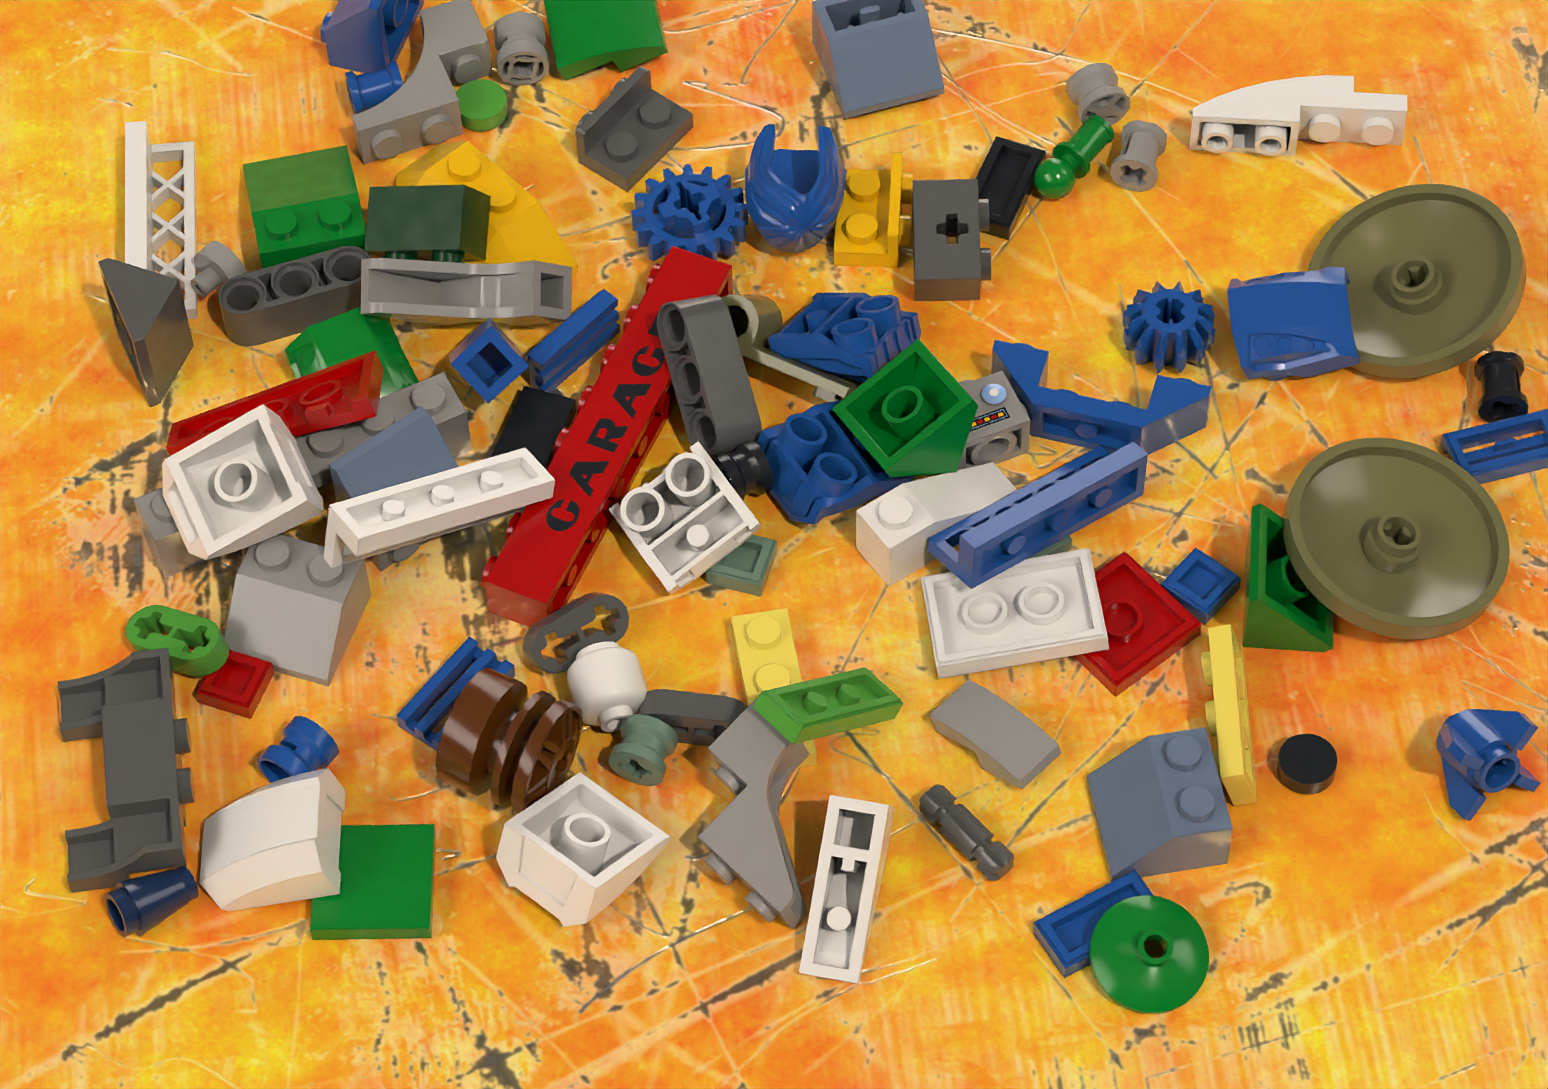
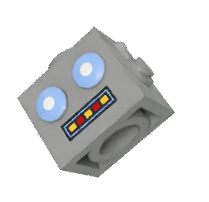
M1003 370L974 381L964 380L959 382L977 403L978 409L957 470L991 462L998 464L1028 453L1030 419L1024 404L1020 403Z

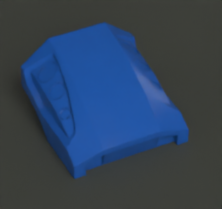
M1325 267L1314 271L1286 272L1245 281L1237 278L1231 279L1227 288L1232 335L1241 368L1248 380L1259 377L1272 381L1282 380L1288 376L1311 377L1361 364L1352 329L1347 284H1350L1345 267Z
M816 293L812 297L813 301L779 333H773L768 338L771 351L784 358L796 360L825 372L864 383L918 338L920 339L921 329L918 314L916 312L902 311L899 299L896 296L878 295L871 297L866 293Z
M842 400L814 405L801 414H792L784 423L762 430L756 442L765 453L772 470L774 484L770 493L793 521L817 524L823 517L857 507L884 495L902 483L913 481L915 477L888 476L832 410Z

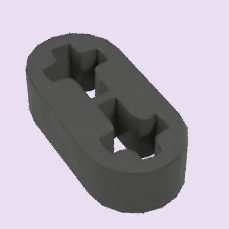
M600 592L583 595L536 622L528 629L523 641L525 658L532 666L548 673L559 674L568 671L571 664L576 660V655L583 648L599 642L616 643L624 636L629 624L627 607L620 599L613 595ZM596 606L601 609L610 610L611 615L604 620L607 628L605 631L594 627L582 631L581 627L596 618L594 611ZM547 634L557 638H563L570 634V639L556 647L559 655L556 659L541 654V650L547 646L545 638Z
M655 689L647 692L640 706L639 714L652 716L668 724L676 731L679 737L678 743L710 746L738 718L747 706L743 702L727 696Z

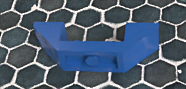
M999 340L994 341L991 374L1003 370L1020 403H1023L1030 419L1031 436L1089 449L1102 446L1109 453H1113L1134 442L1149 455L1206 428L1212 386L1198 384L1186 378L1175 379L1157 375L1147 410L1141 409L1122 401L1109 402L1078 395L1066 389L1054 390L1046 388L1049 351L1036 349L1025 343L1013 344Z

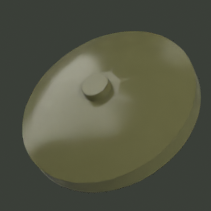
M1417 184L1399 187L1383 192L1357 205L1339 219L1326 233L1316 248L1308 271H1314L1325 267H1345L1350 284H1347L1353 335L1361 364L1351 367L1368 374L1387 378H1416L1433 375L1461 365L1475 357L1493 343L1511 322L1519 308L1526 284L1524 253L1518 235L1508 217L1498 206L1478 193L1445 184Z
M1362 438L1332 446L1321 452L1306 465L1298 476L1285 504L1283 538L1287 554L1299 578L1309 591L1332 612L1346 621L1376 634L1412 640L1438 638L1457 632L1473 623L1487 610L1507 574L1510 554L1509 539L1505 523L1492 498L1480 483L1461 466L1436 451L1412 442L1390 438Z

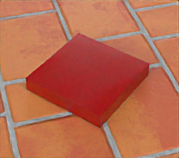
M1125 551L1095 572L1109 650L1073 656L1115 697L1201 635L1202 626L1185 607Z

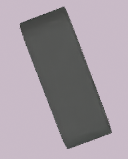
M342 246L238 275L227 280L221 286L218 293L227 337L236 345L245 347L256 346L302 333L308 326L361 307V260L371 257L360 247Z
M715 294L664 303L657 314L658 335L691 446L699 441L708 455L711 456L718 452L733 453L740 443L747 440L757 442L762 430L761 420L726 303Z

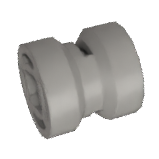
M526 12L510 13L500 18L493 28L495 47L498 50L496 55L498 75L503 81L512 85L523 86L539 82L549 71L547 50L544 48L546 42L544 23L538 16Z

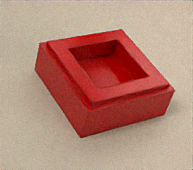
M229 649V656L223 666L202 679L196 691L198 703L251 719L274 675L272 662Z

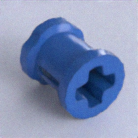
M396 61L389 62L386 69L355 75L353 71L345 72L347 91L354 115L383 102L403 85Z

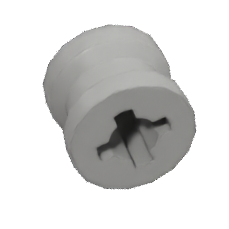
M1107 63L1086 65L1077 70L1066 84V92L1073 104L1078 105L1077 114L1082 123L1090 115H1097L1105 119L1111 126L1122 119L1130 108V100L1126 92L1118 86V77L1113 67Z

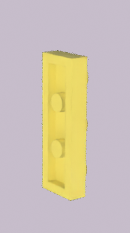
M787 608L731 616L732 634L747 707L759 697L761 691L802 682ZM814 739L803 742L810 754L797 768L817 765V751Z
M1231 624L1208 628L1210 651L1201 653V662L1207 686H1213L1214 700L1206 701L1205 710L1210 733L1212 736L1217 735L1218 750L1212 751L1221 786H1225L1234 806L1257 803L1244 653Z

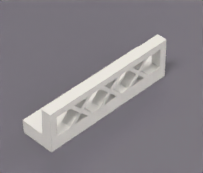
M146 121L125 122V263L153 272L156 270L159 274L179 279L180 287L185 291L184 305L187 318L198 319V293L191 285V280L197 276V267L194 262V256L197 254L196 149L194 141L151 144ZM183 160V168L168 181L154 172L155 162ZM182 186H184V192L180 190ZM172 198L182 205L184 209L172 220L166 222L156 215L154 211L167 199ZM171 239L183 247L184 252L168 265L156 257L154 253Z
M521 448L330 504L323 558L331 568H335L342 563L343 565L523 511L529 504L553 498L555 479L526 448Z

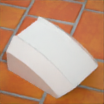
M264 404L171 455L162 463L163 497L188 553L204 560L252 546L298 526L324 512L323 498L318 492L299 451L297 441L280 416Z
M329 768L275 781L244 795L222 808L204 821L199 883L219 908L225 911L340 894L341 872L339 871L341 817L342 812L345 811V789Z
M579 772L504 824L496 859L509 888L516 887L560 919L563 927L585 924L604 910L642 874L672 837Z

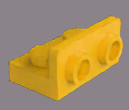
M892 152L891 170L845 168L847 173L844 198L835 223L834 266L898 268L899 246L910 247L911 214H901L902 204H912L913 172H903V152Z

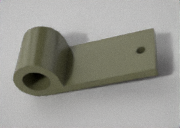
M731 294L722 297L730 312L742 356L814 385L813 395L827 402L839 401L842 397H847L863 384L825 372L796 360L784 358L771 351L768 338L773 333L781 331L783 320L779 307L767 296Z

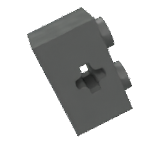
M978 179L913 180L912 224L915 301L980 300L981 281L991 280L990 248H980V231H989V199H978ZM947 237H956L957 244H947Z

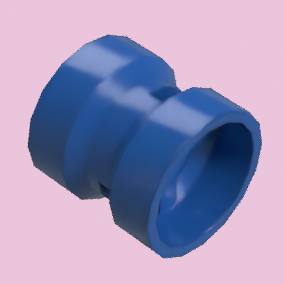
M295 716L282 731L283 739L279 745H270L258 758L257 764L262 774L270 783L301 773L327 768L339 754V749L334 739L321 726L309 718Z

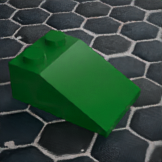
M347 145L243 164L262 269L342 246L351 245L364 250L366 228Z

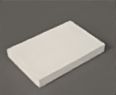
M1089 548L1025 559L973 589H970L952 572L921 577L938 679L1109 650L1108 636Z

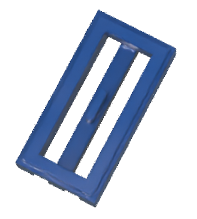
M605 289L599 291L528 352L531 388L551 393L620 332V325L616 323L619 319V312L615 310L618 306V299Z
M1544 409L1442 434L1440 446L1444 454H1449L1450 460L1465 469L1480 484L1548 468V410ZM1541 430L1544 433L1520 440L1513 438ZM1495 442L1494 446L1463 453V449Z
M469 636L396 715L398 726L437 751L444 727L437 734L432 732V730L452 710L455 701L472 677L478 671L490 668L514 678L516 676L514 665L506 659L503 662L498 661L495 652L488 648L485 651L481 650L479 643Z

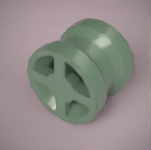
M642 714L629 715L625 718L621 727L620 734L623 740L613 747L608 763L613 771L630 782L645 786L658 785L662 782L667 769L664 760L674 753L679 737L672 727L660 719Z

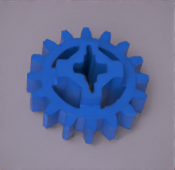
M685 164L683 173L677 176L669 168L663 169L664 181L659 183L654 179L648 178L645 181L646 193L635 194V209L631 210L633 231H636L638 247L648 246L649 259L652 261L661 258L663 255L667 256L672 246L717 260V254L720 252L732 257L735 255V242H744L746 239L745 225H748L747 204H744L742 188L731 189V176L728 174L721 176L717 180L713 179L712 167L706 166L701 174H693L691 165Z

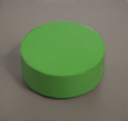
M486 79L472 80L462 85L456 92L459 99L462 126L473 131H488L498 127L505 120L508 113L506 93L496 82Z

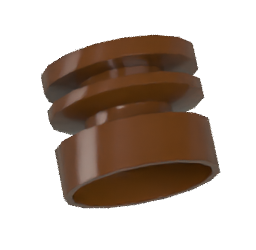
M490 668L480 670L460 693L445 723L437 750L435 764L437 778L475 796H479L490 789L492 802L505 809L512 806L513 811L519 814L564 783L580 741L583 724L582 709L564 699L556 702L555 697L543 690L529 698L527 686L521 681Z

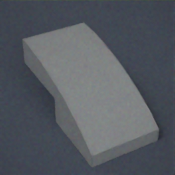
M969 679L929 715L936 732L976 753L981 769L1020 789L1027 786L1061 754L1059 745L1028 717L999 696Z

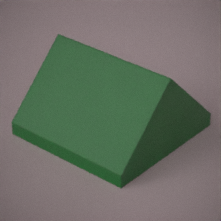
M918 338L835 405L832 410L889 477L957 472L978 405Z
M1257 504L1251 509L1245 556L1243 647L1326 652L1333 649L1334 612L1322 604L1309 591L1291 564L1283 538L1284 519L1263 504Z

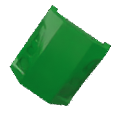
M361 307L308 326L285 349L287 363L295 379L375 350L384 368L379 398L419 382L401 348L390 319L361 314Z

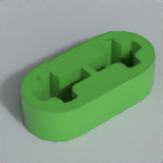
M151 605L144 607L129 619L126 626V636L136 652L168 648L173 670L190 676L202 677L214 673L223 666L229 656V646L216 623L167 606ZM163 629L165 630L167 636L160 634L163 631ZM188 646L195 647V648H194L193 651L191 652V651L189 650Z

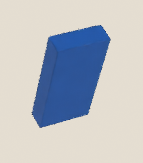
M1133 870L1033 923V933L1062 976L1066 978L1090 965V939L1096 924L1108 909L1130 897L1154 895L1137 871Z

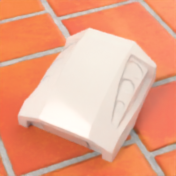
M699 441L690 447L693 453L685 452L674 457L668 466L662 470L663 473L649 484L646 482L642 487L628 492L623 498L621 506L616 503L609 508V511L671 595L697 579L738 548L762 526Z

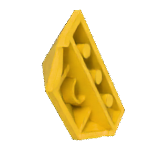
M469 141L436 145L397 173L395 186L467 185L491 196L486 260L464 261V263L500 264L535 260L572 267V276L578 272L576 261L539 201Z

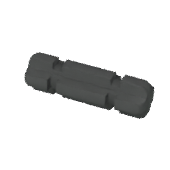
M934 785L919 799L920 812L932 824L940 823L942 826L939 830L970 861L978 860L979 863L976 867L989 880L997 881L1014 866L1013 853L1001 841L993 842L991 839L994 834L963 804L955 805L954 801L957 798L945 786Z

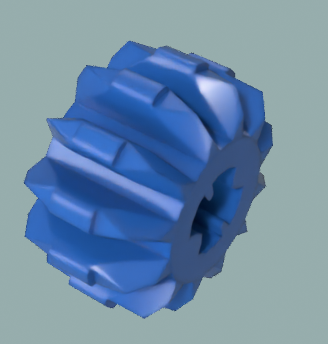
M1157 281L1152 288V293L1138 290L1133 298V304L1127 305V310L1123 314V326L1125 327L1123 341L1126 350L1135 351L1134 357L1136 358L1137 365L1152 361L1154 362L1157 374L1165 366H1173L1181 375L1186 367V362L1200 365L1205 357V350H1210L1211 345L1214 344L1216 330L1213 328L1215 314L1212 305L1203 303L1200 290L1185 293L1180 281L1173 289H1165Z

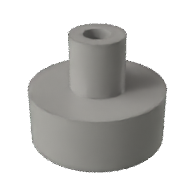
M211 241L194 256V262L199 274L191 280V285L200 296L206 297L213 290L219 293L221 286L227 280L245 274L247 271L239 258L227 246L218 241Z

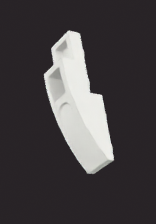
M1334 75L1294 77L1240 88L1217 96L1193 108L1189 150L1213 153L1236 152L1263 154L1266 156H1295L1297 140L1402 145L1407 117V95L1354 92V76Z

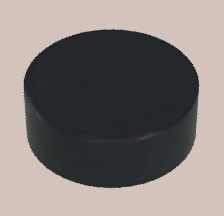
M1295 735L1286 740L1280 748L1277 762L1278 776L1281 782L1294 792L1300 794L1319 793L1328 788L1334 780L1337 767L1336 751L1326 739L1318 735Z

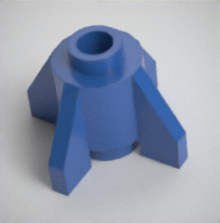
M1467 709L1453 714L1443 723L1436 739V747L1442 759L1449 804L1463 819L1471 821L1487 799L1480 791L1481 789L1489 793H1495L1505 789L1513 782L1519 787L1534 792L1539 786L1540 782L1520 764V760L1517 757V750L1522 751L1538 729L1525 714L1518 711Z

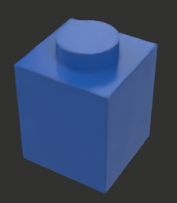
M490 317L449 353L450 364L487 403L491 402L529 367L527 357Z

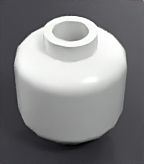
M615 642L595 643L580 650L576 655V660L567 671V683L573 704L582 709L583 723L591 726H601V729L605 732H616L621 730L625 718L629 715L639 714L640 706L646 697L648 689L640 661L633 651L622 648Z

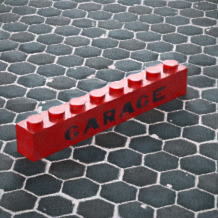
M672 246L662 265L656 263L652 267L646 282V293L639 305L634 303L629 308L624 320L623 334L617 345L610 344L606 349L601 361L600 375L594 386L588 385L585 387L578 402L577 417L570 428L564 427L560 431L556 439L553 451L554 458L547 468L549 474L555 479L553 498L529 504L523 513L516 512L508 525L505 537L506 543L499 556H491L484 567L481 586L486 591L489 613L532 627L536 622L567 605L614 518L609 508L616 503L621 506L623 498L628 493L677 403V397L658 335L657 314L659 309L667 302L714 294L722 298L723 296L733 294L732 265Z

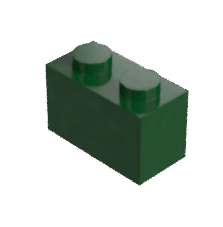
M467 185L370 187L364 251L381 258L455 263H464V261L486 260L491 196Z

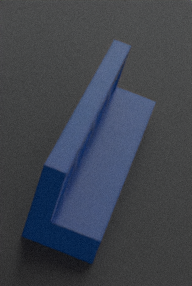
M1134 442L1111 454L1102 446H1098L928 538V551L970 589H973L1142 496L1148 453ZM957 544H959V552L953 548Z

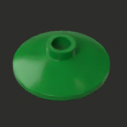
M1140 895L1116 903L1100 918L1090 939L1089 959L1098 985L1115 1003L1137 1013L1162 1014L1183 1006L1198 992L1207 975L1209 949L1202 928L1185 908L1163 897ZM1147 940L1159 942L1163 947V957L1152 958L1147 955L1144 950V942Z

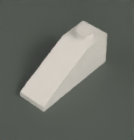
M993 462L957 470V472L945 473L902 483L856 510V549L890 587L937 559L928 551V538L1017 491V489Z
M830 795L799 973L859 984L884 873L895 807Z

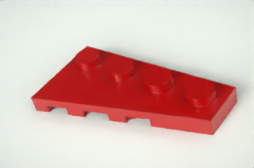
M374 350L172 423L166 449L171 456L262 404L280 416L293 437L376 417L384 368Z

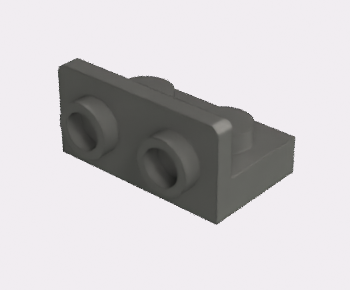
M639 66L628 78H623L616 83L610 96L594 111H588L580 119L575 132L578 163L628 193L693 128V113L652 90L650 70Z

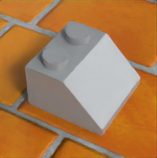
M281 534L250 546L236 574L224 635L229 649L272 662L275 672L329 687L371 597L365 558L344 565L342 563L335 568H331L323 558L324 546Z

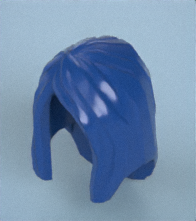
M768 124L763 127L755 139L750 159L745 169V197L748 212L758 231L773 248L785 253L789 251L791 253H800L805 248L810 249L816 246L832 230L843 203L847 170L843 167L837 141L829 127L818 126L817 128L818 150H774L776 140L775 124Z

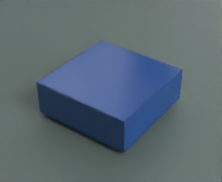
M1195 548L1161 583V586L1199 622L1206 625L1240 589L1241 578Z

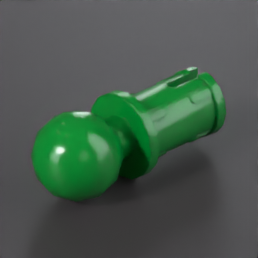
M1097 115L1087 117L1082 126L1067 142H1059L1053 148L1054 158H1047L1037 166L1034 173V184L1040 194L1051 199L1063 198L1072 191L1076 183L1075 177L1082 178L1090 171V162L1108 142L1110 143L1114 139V131L1105 119Z

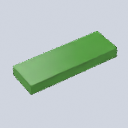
M866 667L761 691L752 708L792 744H797L895 719L903 702Z

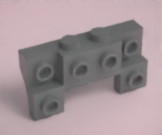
M162 648L132 652L124 660L104 671L81 678L58 681L62 722L60 723V732L63 741L103 737L106 800L111 820L97 825L65 830L69 860V874H67L71 893L113 888L116 882L130 879V873L187 866L184 827H186L185 804L195 803V791L191 768H182L181 754L191 753V737L188 719H177L173 665L169 649Z

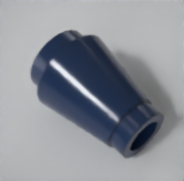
M182 866L176 869L116 882L115 890L106 893L104 899L110 919L120 935L127 937L135 933L141 937L187 905L189 901L198 898L199 892L190 870L186 866Z

